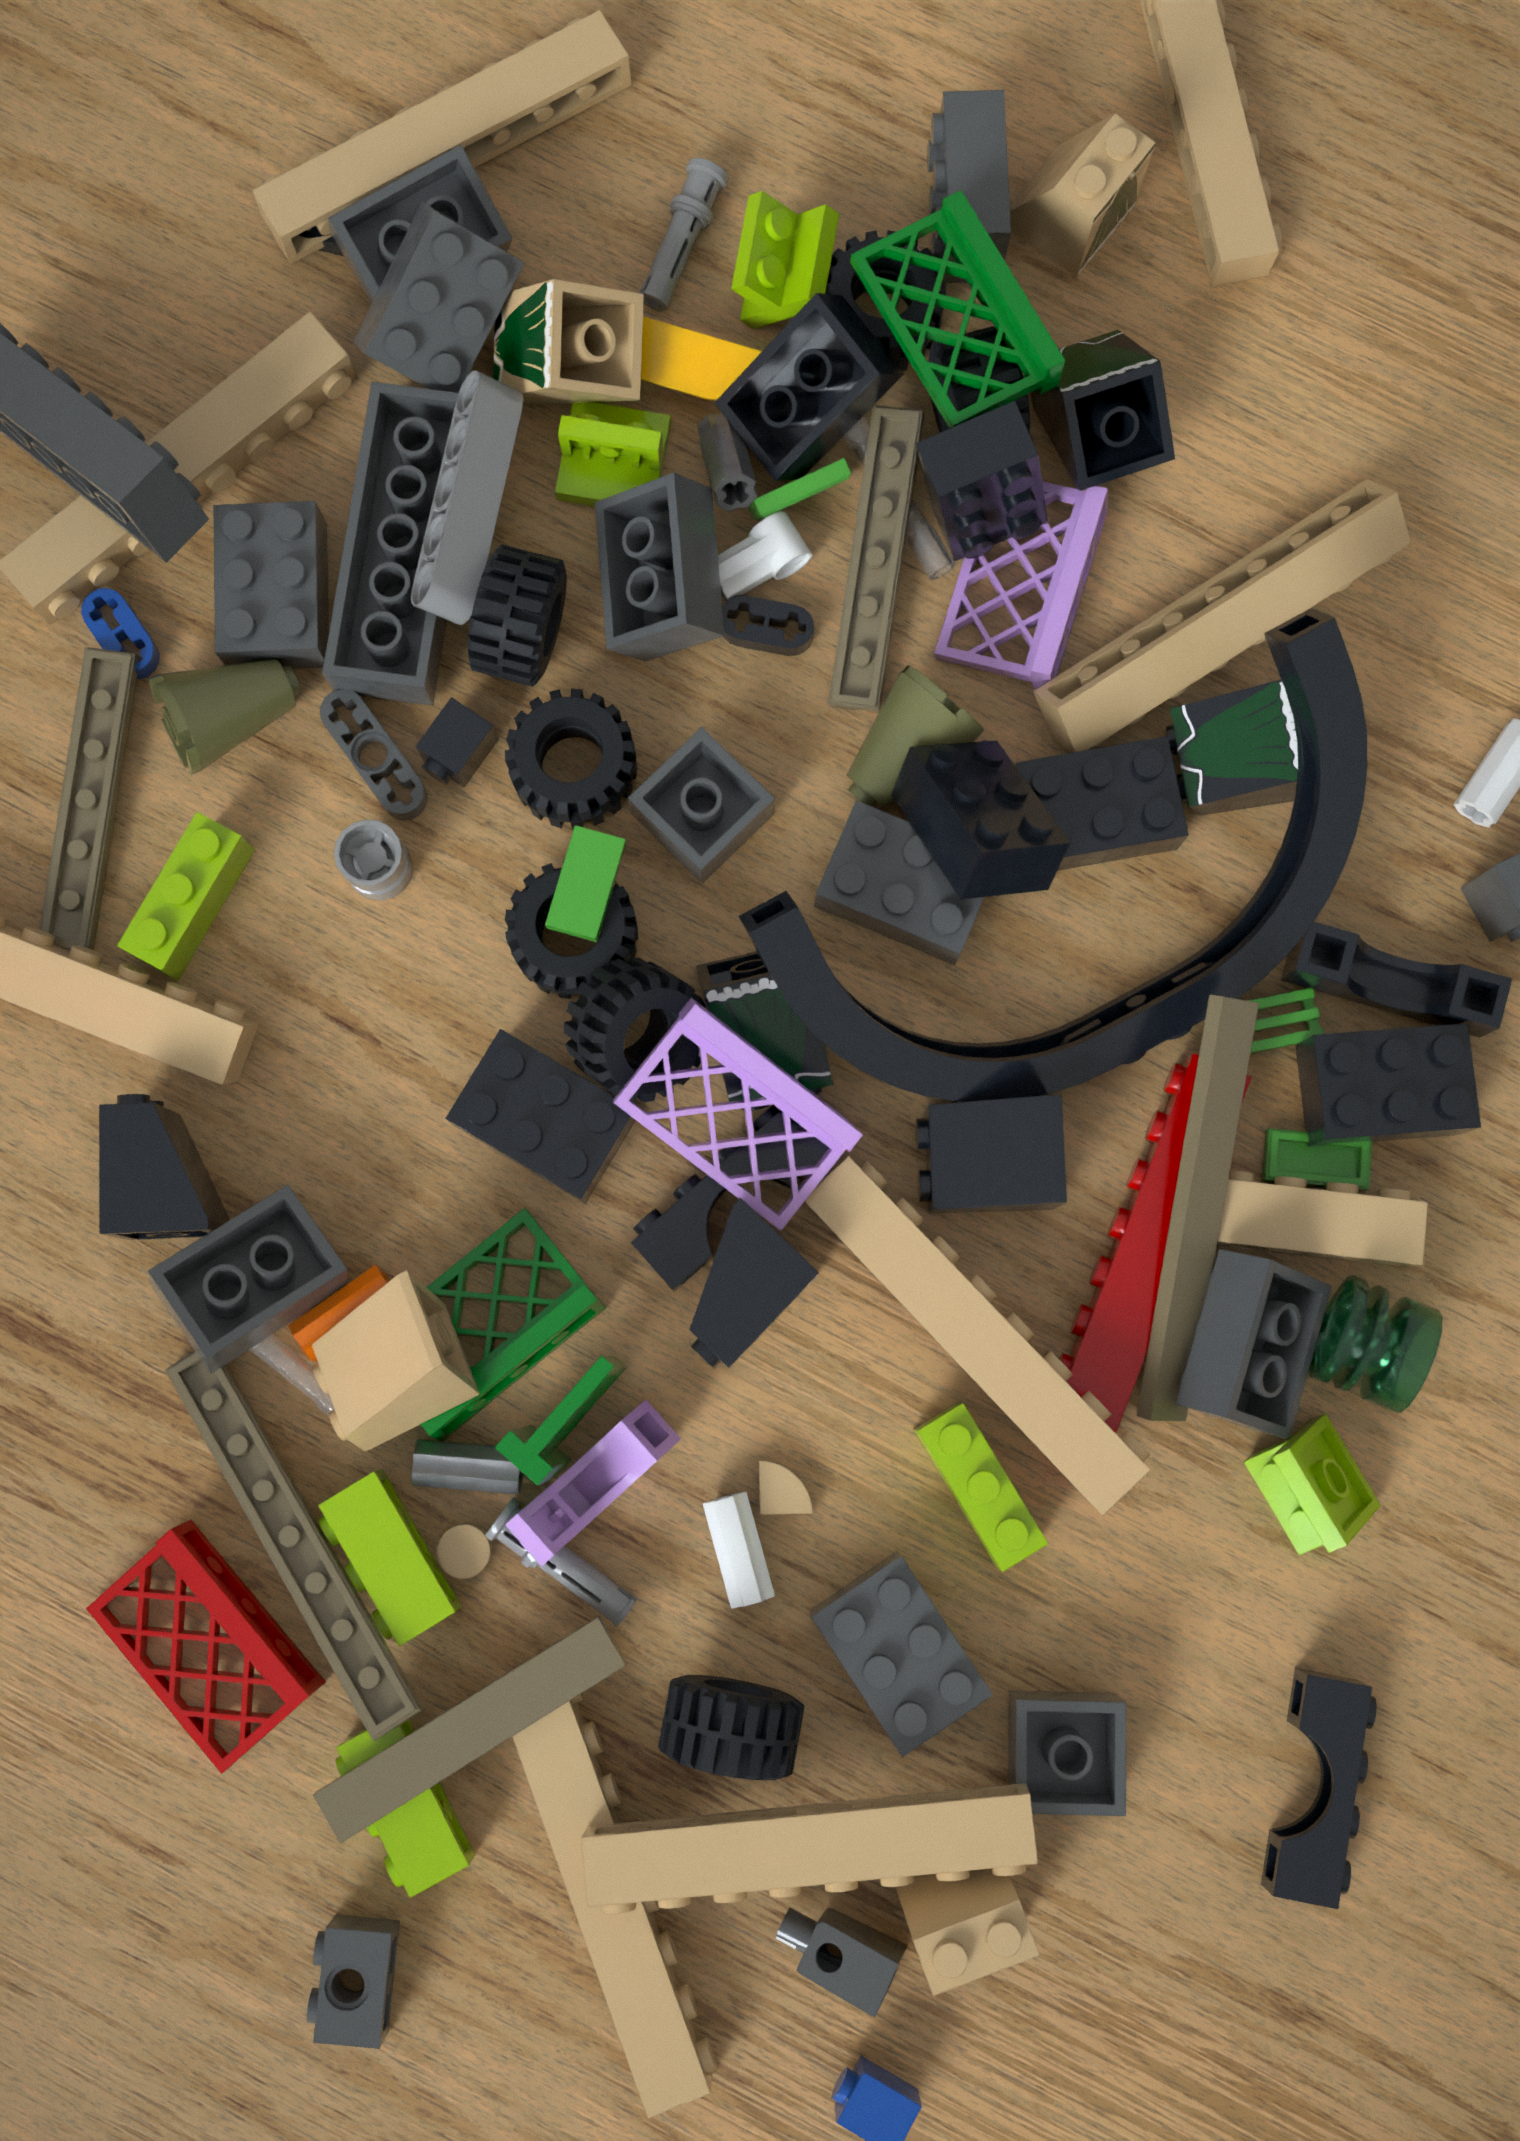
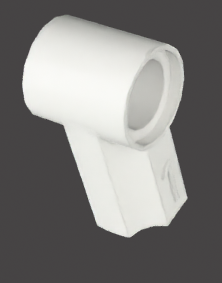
M785 511L776 512L766 517L753 527L749 532L748 538L718 555L721 598L725 602L735 596H742L772 577L775 580L787 578L799 571L811 560L813 556Z

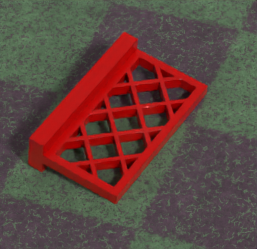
M188 1520L170 1529L156 1542L154 1548L86 1608L221 1774L326 1683L192 1520ZM162 1556L176 1571L175 1591L150 1589L152 1565ZM139 1578V1588L129 1587ZM187 1586L192 1592H186ZM118 1596L138 1597L136 1625L121 1624L107 1606ZM150 1598L174 1600L173 1628L148 1626ZM186 1602L202 1603L209 1611V1632L184 1630ZM220 1626L226 1633H220ZM131 1635H136V1640H134L131 1637ZM147 1636L172 1638L170 1666L154 1665L146 1655ZM183 1640L208 1642L207 1670L182 1667ZM219 1643L236 1644L243 1652V1673L218 1671ZM254 1668H256L261 1675L254 1674ZM164 1676H170L169 1682ZM181 1678L206 1680L204 1707L188 1706L180 1696ZM217 1681L243 1683L241 1711L216 1709ZM253 1684L271 1686L285 1704L273 1714L252 1712ZM198 1717L204 1718V1722L202 1723ZM215 1719L240 1721L239 1745L229 1754L214 1738ZM251 1723H262L251 1733Z

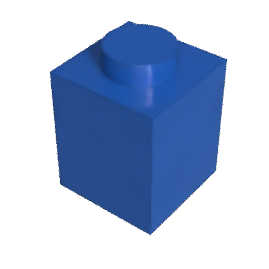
M862 2055L853 2070L846 2067L842 2071L831 2096V2099L836 2101V2123L866 2141H904L922 2108L919 2091L916 2087Z

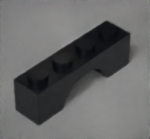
M1313 922L1309 930L1287 955L1281 981L1306 988L1313 987V990L1437 1026L1468 1023L1469 1035L1480 1038L1500 1029L1512 978L1464 964L1441 965L1404 959L1368 945L1361 939L1360 934Z
M773 1105L753 1122V1129L756 1131L754 1136L784 1132L782 1111H779ZM790 1118L791 1131L805 1129ZM816 1137L792 1139L795 1167L816 1165L829 1147ZM785 1140L755 1144L758 1172L788 1168ZM748 1145L723 1148L718 1152L720 1169L727 1175L751 1173ZM697 1174L691 1176L673 1193V1196L678 1200L663 1214L657 1208L654 1209L633 1228L638 1236L631 1241L632 1245L674 1292L713 1258L707 1235L708 1220L715 1203L727 1189L708 1175L702 1180ZM806 1175L797 1176V1183ZM789 1177L769 1180L791 1189Z
M1295 1668L1287 1722L1299 1729L1312 1743L1320 1763L1321 1780L1317 1796L1303 1816L1288 1825L1269 1829L1261 1885L1274 1897L1338 1909L1340 1895L1346 1894L1349 1890L1351 1864L1346 1860L1349 1838L1354 1839L1356 1837L1360 1822L1359 1808L1357 1805H1354L1357 1784H1363L1368 1770V1754L1363 1750L1366 1729L1373 1727L1377 1710L1376 1699L1374 1696H1371L1372 1687L1359 1680L1301 1668Z

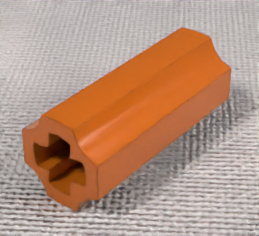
M375 1264L288 1325L292 1336L312 1362H318L312 1344L390 1281L379 1265Z

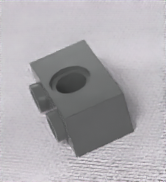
M336 1914L326 1926V1930L318 1932L314 1947L313 1964L314 1966H321L319 1988H312L307 2009V2023H315L313 2043L380 2049L389 2031L400 1920ZM343 1969H353L359 1972L364 1980V1989L351 1991L345 1988L340 1981V1971Z

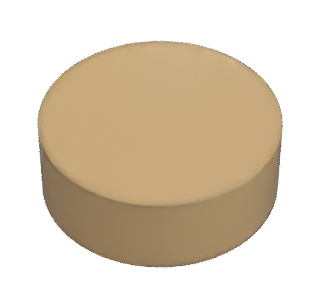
M469 1523L459 1524L447 1530L440 1538L437 1546V1558L442 1569L450 1576L459 1579L471 1578L482 1572L489 1564L492 1556V1544L485 1537L486 1532L479 1526Z

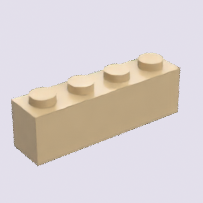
M1231 1170L1229 1172L1217 1246L1406 1268L1423 1265L1428 1202L1410 1200V1191L1383 1188L1378 1190V1196L1358 1194L1359 1186L1354 1184L1331 1182L1327 1183L1326 1190L1306 1188L1307 1180L1302 1178L1279 1176L1275 1177L1274 1184L1254 1182V1173Z

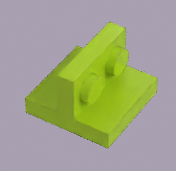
M764 191L748 196L731 290L744 297L740 316L741 322L752 329H756L794 317L816 293L825 294L840 213L824 204L796 214Z
M596 402L572 403L570 416L561 415L558 430L562 457L555 488L556 500L595 506L597 501L660 478L662 476L670 434L671 415Z
M1326 1413L1309 1420L1298 1432L1290 1437V1440L1284 1439L1250 1455L1244 1461L1299 1555L1322 1545L1325 1546L1328 1553L1347 1546L1381 1506Z

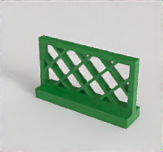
M962 190L944 198L940 210L851 254V265L949 428L1013 402L1036 389L1041 395L1059 385L1066 360ZM936 230L946 246L943 259L915 252L914 248L917 240ZM950 255H952L955 262L949 261ZM882 257L903 262L897 282L875 276L869 264ZM910 264L938 272L933 292L904 284ZM945 274L967 280L972 288L968 301L939 294ZM886 293L893 294L892 301H890ZM900 297L929 304L923 324L901 319L896 311ZM976 297L980 301L981 305L974 303ZM935 306L964 314L959 334L929 326ZM970 316L993 323L998 331L994 344L965 336ZM911 335L919 337L917 344ZM925 339L954 346L949 367L926 361L922 354ZM1002 339L1006 344L1007 348L1000 346ZM960 349L990 356L984 377L955 369ZM996 358L1018 364L1025 378L1013 384L990 379ZM937 378L945 380L943 387L941 386ZM951 381L981 389L977 402L957 412L947 395ZM986 391L994 393L985 398Z
M526 1208L522 1209L427 1286L437 1297L455 1298L452 1323L458 1339L459 1336L486 1338L483 1359L473 1367H470L480 1395L422 1423L421 1426L430 1437L444 1441L606 1309ZM526 1226L536 1238L533 1260L506 1258L509 1238ZM498 1248L497 1257H488ZM544 1249L554 1262L542 1261ZM477 1264L496 1265L492 1294L466 1291L468 1272ZM505 1266L532 1268L528 1297L501 1295ZM541 1269L562 1271L573 1285L557 1299L537 1298ZM457 1281L456 1290H446ZM464 1299L491 1302L487 1331L460 1328ZM500 1302L527 1305L525 1325L515 1333L496 1331ZM536 1306L546 1307L535 1316ZM495 1339L505 1340L494 1349Z
M601 1355L538 1428L533 1425L510 1429L494 1448L537 1486L557 1476L571 1460L558 1446L627 1367L616 1357Z

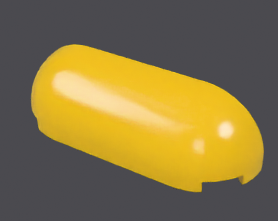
M643 316L641 380L702 399L716 401L762 352Z

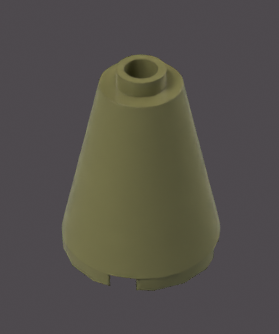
M277 659L164 673L149 678V685L155 704L163 701L165 703V706L162 707L164 719H161L180 761L185 768L188 767L189 774L191 775L202 771L296 706L294 696L301 694L299 682L291 666L286 665L282 667Z
M907 665L899 673L847 773V776L853 781L848 791L866 805L873 807L878 802L886 808L895 801L891 794L910 747L974 742L984 729L962 707L959 708L948 698L949 695L911 665Z

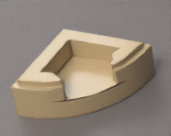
M759 1460L760 1515L813 1514L811 1499L802 1481L792 1471L778 1463Z

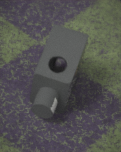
M789 1908L776 1935L777 1940L804 1953L796 1970L799 1974L873 2017H876L908 1946L832 1908H827L818 1922ZM826 1943L835 1944L841 1950L842 1957L832 1955L827 1950Z

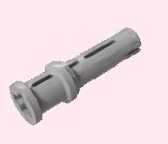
M703 158L689 159L686 167L688 177L680 195L674 196L671 201L670 213L672 219L651 265L646 281L639 291L640 294H644L643 304L657 311L667 310L673 290L680 278L699 231L704 230L710 225L713 218L711 212L713 203L719 190L725 189L729 180L728 174L720 166Z
M513 1497L488 1530L485 1537L490 1541L498 1539L521 1556V1564L526 1568L531 1567L534 1569L535 1566H538L576 1596L603 1614L617 1627L633 1607L637 1597L618 1586L566 1546L541 1566L506 1527V1524L521 1511L519 1508L520 1502Z

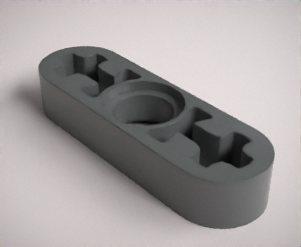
M340 689L328 694L321 704L320 717L331 736L389 815L399 820H409L417 817L426 807L427 791L416 772L357 693L351 690ZM342 705L348 710L357 707L353 710L352 716L362 732L358 733L355 737L345 722L342 720L335 722L338 719V714L335 710ZM370 725L373 726L372 729H368V730H367V728H368ZM352 740L349 745L346 744L347 741ZM379 742L388 749L385 762L373 768L363 765L360 761L362 749L369 743ZM398 765L402 766L401 769L395 770ZM394 773L405 789L414 786L415 788L410 792L413 801L407 805H404L400 800L391 803L396 795L385 778ZM381 780L378 785L375 784V781Z

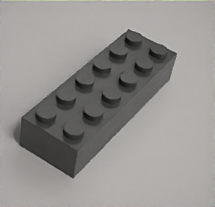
M0 323V432L167 563L209 520L197 503L201 496L200 492L186 477L180 473H175L174 470L179 464L160 443L154 441L150 446L144 442L146 439L143 434L127 418L121 416L117 421L114 420L111 410L94 393L89 391L85 396L79 393L81 389L67 373L59 367H56L51 372L48 369V363L33 347L27 343L21 348L18 347L16 338Z
M371 382L322 671L332 691L340 689L351 690L364 697L431 706L434 704L447 620L413 606L411 603V592L458 393Z

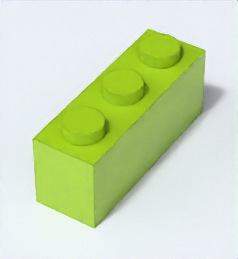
M196 812L117 946L134 958L178 981L255 849L238 833Z
M955 1403L913 1429L996 1568L1004 1572L1048 1545V1542L964 1403Z
M383 1469L373 1471L318 1505L324 1515L319 1518L322 1531L333 1546L341 1544L350 1560V1563L345 1565L347 1574L360 1593L366 1590L377 1607L372 1612L373 1619L387 1640L394 1637L400 1647L462 1607Z
M406 1721L376 1741L372 1740L366 1728L346 1738L336 1747L340 1755L336 1758V1766L340 1776L413 1732L414 1729L410 1721ZM440 1782L366 1828L372 1837L380 1836L388 1853V1856L384 1858L387 1872L398 1888L404 1885L410 1898L468 1867L475 1856V1852Z

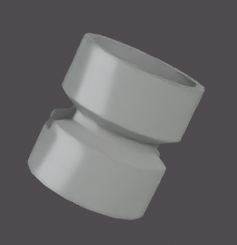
M365 819L352 823L342 831L336 841L334 857L337 868L357 893L367 899L383 901L394 898L405 890L411 880L413 865L409 852L391 827L381 821Z

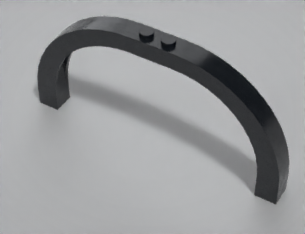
M1310 608L1264 633L1284 685L1294 719L1298 752V773L1294 804L1281 848L1260 887L1239 915L1216 938L1197 953L1149 981L1058 1028L1031 1037L1004 1042H953L928 1037L904 1029L882 1018L858 1001L834 976L798 906L788 892L784 891L738 917L761 961L789 1006L817 1038L835 1054L862 1072L889 1085L919 1095L951 1101L970 1102L1041 1096L1082 1084L1122 1064L1138 1061L1148 1050L1166 1040H1173L1186 1035L1192 1026L1205 1020L1210 995L1239 999L1262 981L1291 952L1309 930L1329 899L1344 869L1356 836L1364 802L1368 767L1367 729L1361 693L1335 617Z

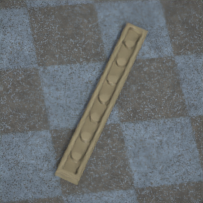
M1217 995L1209 996L1137 1409V1416L1149 1421H1186L1188 1408L1177 1405L1176 1401L1180 1390V1380L1186 1369L1195 1337V1327L1200 1319L1209 1287V1277L1213 1270L1259 1006L1257 1002Z
M194 1351L165 1369L372 1740L376 1741L423 1711L421 1703L229 1366L226 1364L210 1374L198 1354Z

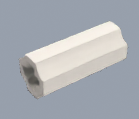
M1513 718L1510 723L1506 724L1454 803L1459 814L1467 817L1476 825L1490 828L1492 824H1496L1520 788L1519 719Z
M747 1491L733 1493L704 1502L705 1515L731 1609L745 1607L775 1597Z

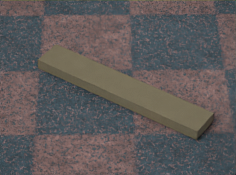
M873 405L828 702L830 707L879 713L881 709L919 456L916 443L921 441L924 422L923 410Z
M85 647L40 923V930L55 936L53 945L69 951L72 945L94 950L138 675L135 669L136 664L140 662V658L135 653Z
M597 1616L319 1789L313 1796L341 1844L626 1666L627 1662L600 1616Z

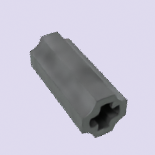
M723 413L707 414L698 424L697 429L715 504L726 511L740 507L747 508L758 495L755 488L756 480L745 442Z
M417 1440L413 1453L412 1486L519 1494L522 1487L523 1473L492 1445Z

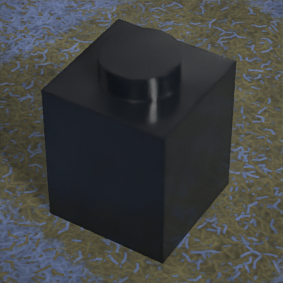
M451 697L420 739L416 748L423 761H425L421 767L429 775L445 785L452 779L464 788L499 738L491 723Z

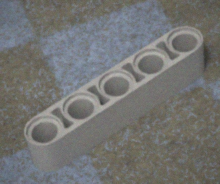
M477 370L472 371L466 377L458 393L411 592V603L413 606L458 625L465 624L472 615L479 583L489 556L524 401L523 394L520 391Z

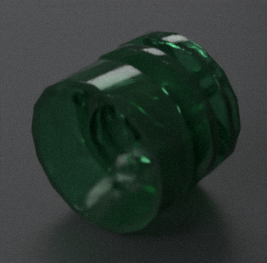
M1355 1275L1348 1276L1340 1284L1326 1307L1309 1368L1310 1378L1322 1383H1328L1333 1378L1335 1388L1341 1391H1349L1361 1378L1360 1394L1363 1400L1394 1413H1402L1413 1402L1430 1372L1442 1334L1443 1317L1438 1309L1409 1297L1399 1298L1389 1309L1390 1295L1387 1288L1378 1285L1373 1286L1369 1290L1367 1280Z

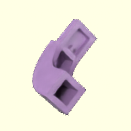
M644 1400L564 1474L517 1513L506 1524V1527L535 1560L543 1566L679 1442L681 1438L647 1400Z

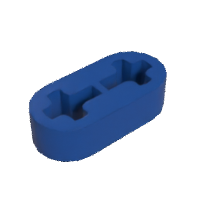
M100 588L92 591L84 599L81 615L102 649L127 652L121 642L129 638L138 649H141L140 655L143 658L136 664L135 672L138 674L137 679L150 676L159 664L160 653L130 605L117 591L112 589ZM106 604L111 609H114L113 615L120 624V626L113 630L101 618L102 614L99 609Z

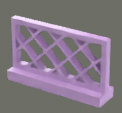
M1042 481L1046 506L1054 501L1074 504L1069 519L1053 528H1050L1048 523L1041 525L1040 527L1044 533L1020 546L1013 537L1007 539L1013 550L990 563L987 562L984 555L974 559L964 557L934 652L935 659L1032 682L1033 689H1038L1057 677L1108 513V488L1093 486L1087 488L1086 491H1080L1079 489ZM1065 533V536H1064V539H1063V542H1062V545H1061V544L1059 543L1057 537H1059V536H1061L1062 534ZM1050 542L1058 555L1056 564L1036 574L1025 555ZM1019 559L1030 579L1005 592L994 572ZM978 560L981 568L974 571L976 561ZM988 577L998 596L973 609L966 597L968 587ZM1051 579L1048 591H1046L1042 583ZM1036 588L1044 601L1042 610L1022 621L1011 601ZM1004 605L1016 625L990 638L979 618ZM962 606H964L967 614L959 617ZM973 622L984 642L969 651L951 648L950 644L954 632ZM1036 626L1035 633L1032 638L1028 629ZM1022 634L1030 648L1025 665L1003 660L996 647ZM990 651L993 658L984 656L983 654Z
M691 997L678 1013V1019L621 1089L613 1102L737 1198H741L754 1211L781 1231L846 1149L851 1151L863 1134L852 1122ZM681 1034H684L699 1046L701 1068L670 1071L668 1051ZM707 1053L722 1065L708 1067ZM663 1060L664 1072L651 1074L658 1063ZM732 1072L741 1079L743 1100L712 1104L709 1075ZM703 1076L706 1104L675 1108L671 1080ZM665 1080L668 1109L645 1112L630 1100L643 1083ZM749 1086L763 1097L750 1099ZM774 1104L782 1111L784 1132L754 1136L751 1107ZM744 1108L747 1137L717 1140L713 1112ZM707 1113L710 1141L687 1144L678 1137L676 1117ZM669 1118L671 1131L656 1119ZM790 1118L805 1129L791 1131ZM816 1137L829 1147L816 1165L795 1167L792 1139ZM785 1140L788 1168L758 1172L755 1144ZM748 1145L751 1173L729 1176L720 1169L718 1149ZM711 1150L712 1162L698 1151ZM807 1175L798 1187L797 1176ZM789 1177L791 1197L777 1213L761 1201L759 1181ZM752 1182L754 1195L740 1185V1183Z

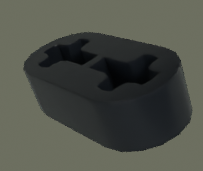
M735 596L726 601L722 606L725 632L723 638L732 645L785 656H796L804 653L811 645L814 634V622L810 613L800 606L751 596ZM740 611H746L749 613V621L764 625L747 624L744 631L735 630V622L729 620V618H738ZM789 620H794L798 622V630L805 633H796L794 641H788L784 639L785 634L783 630L771 628L770 626L786 628Z

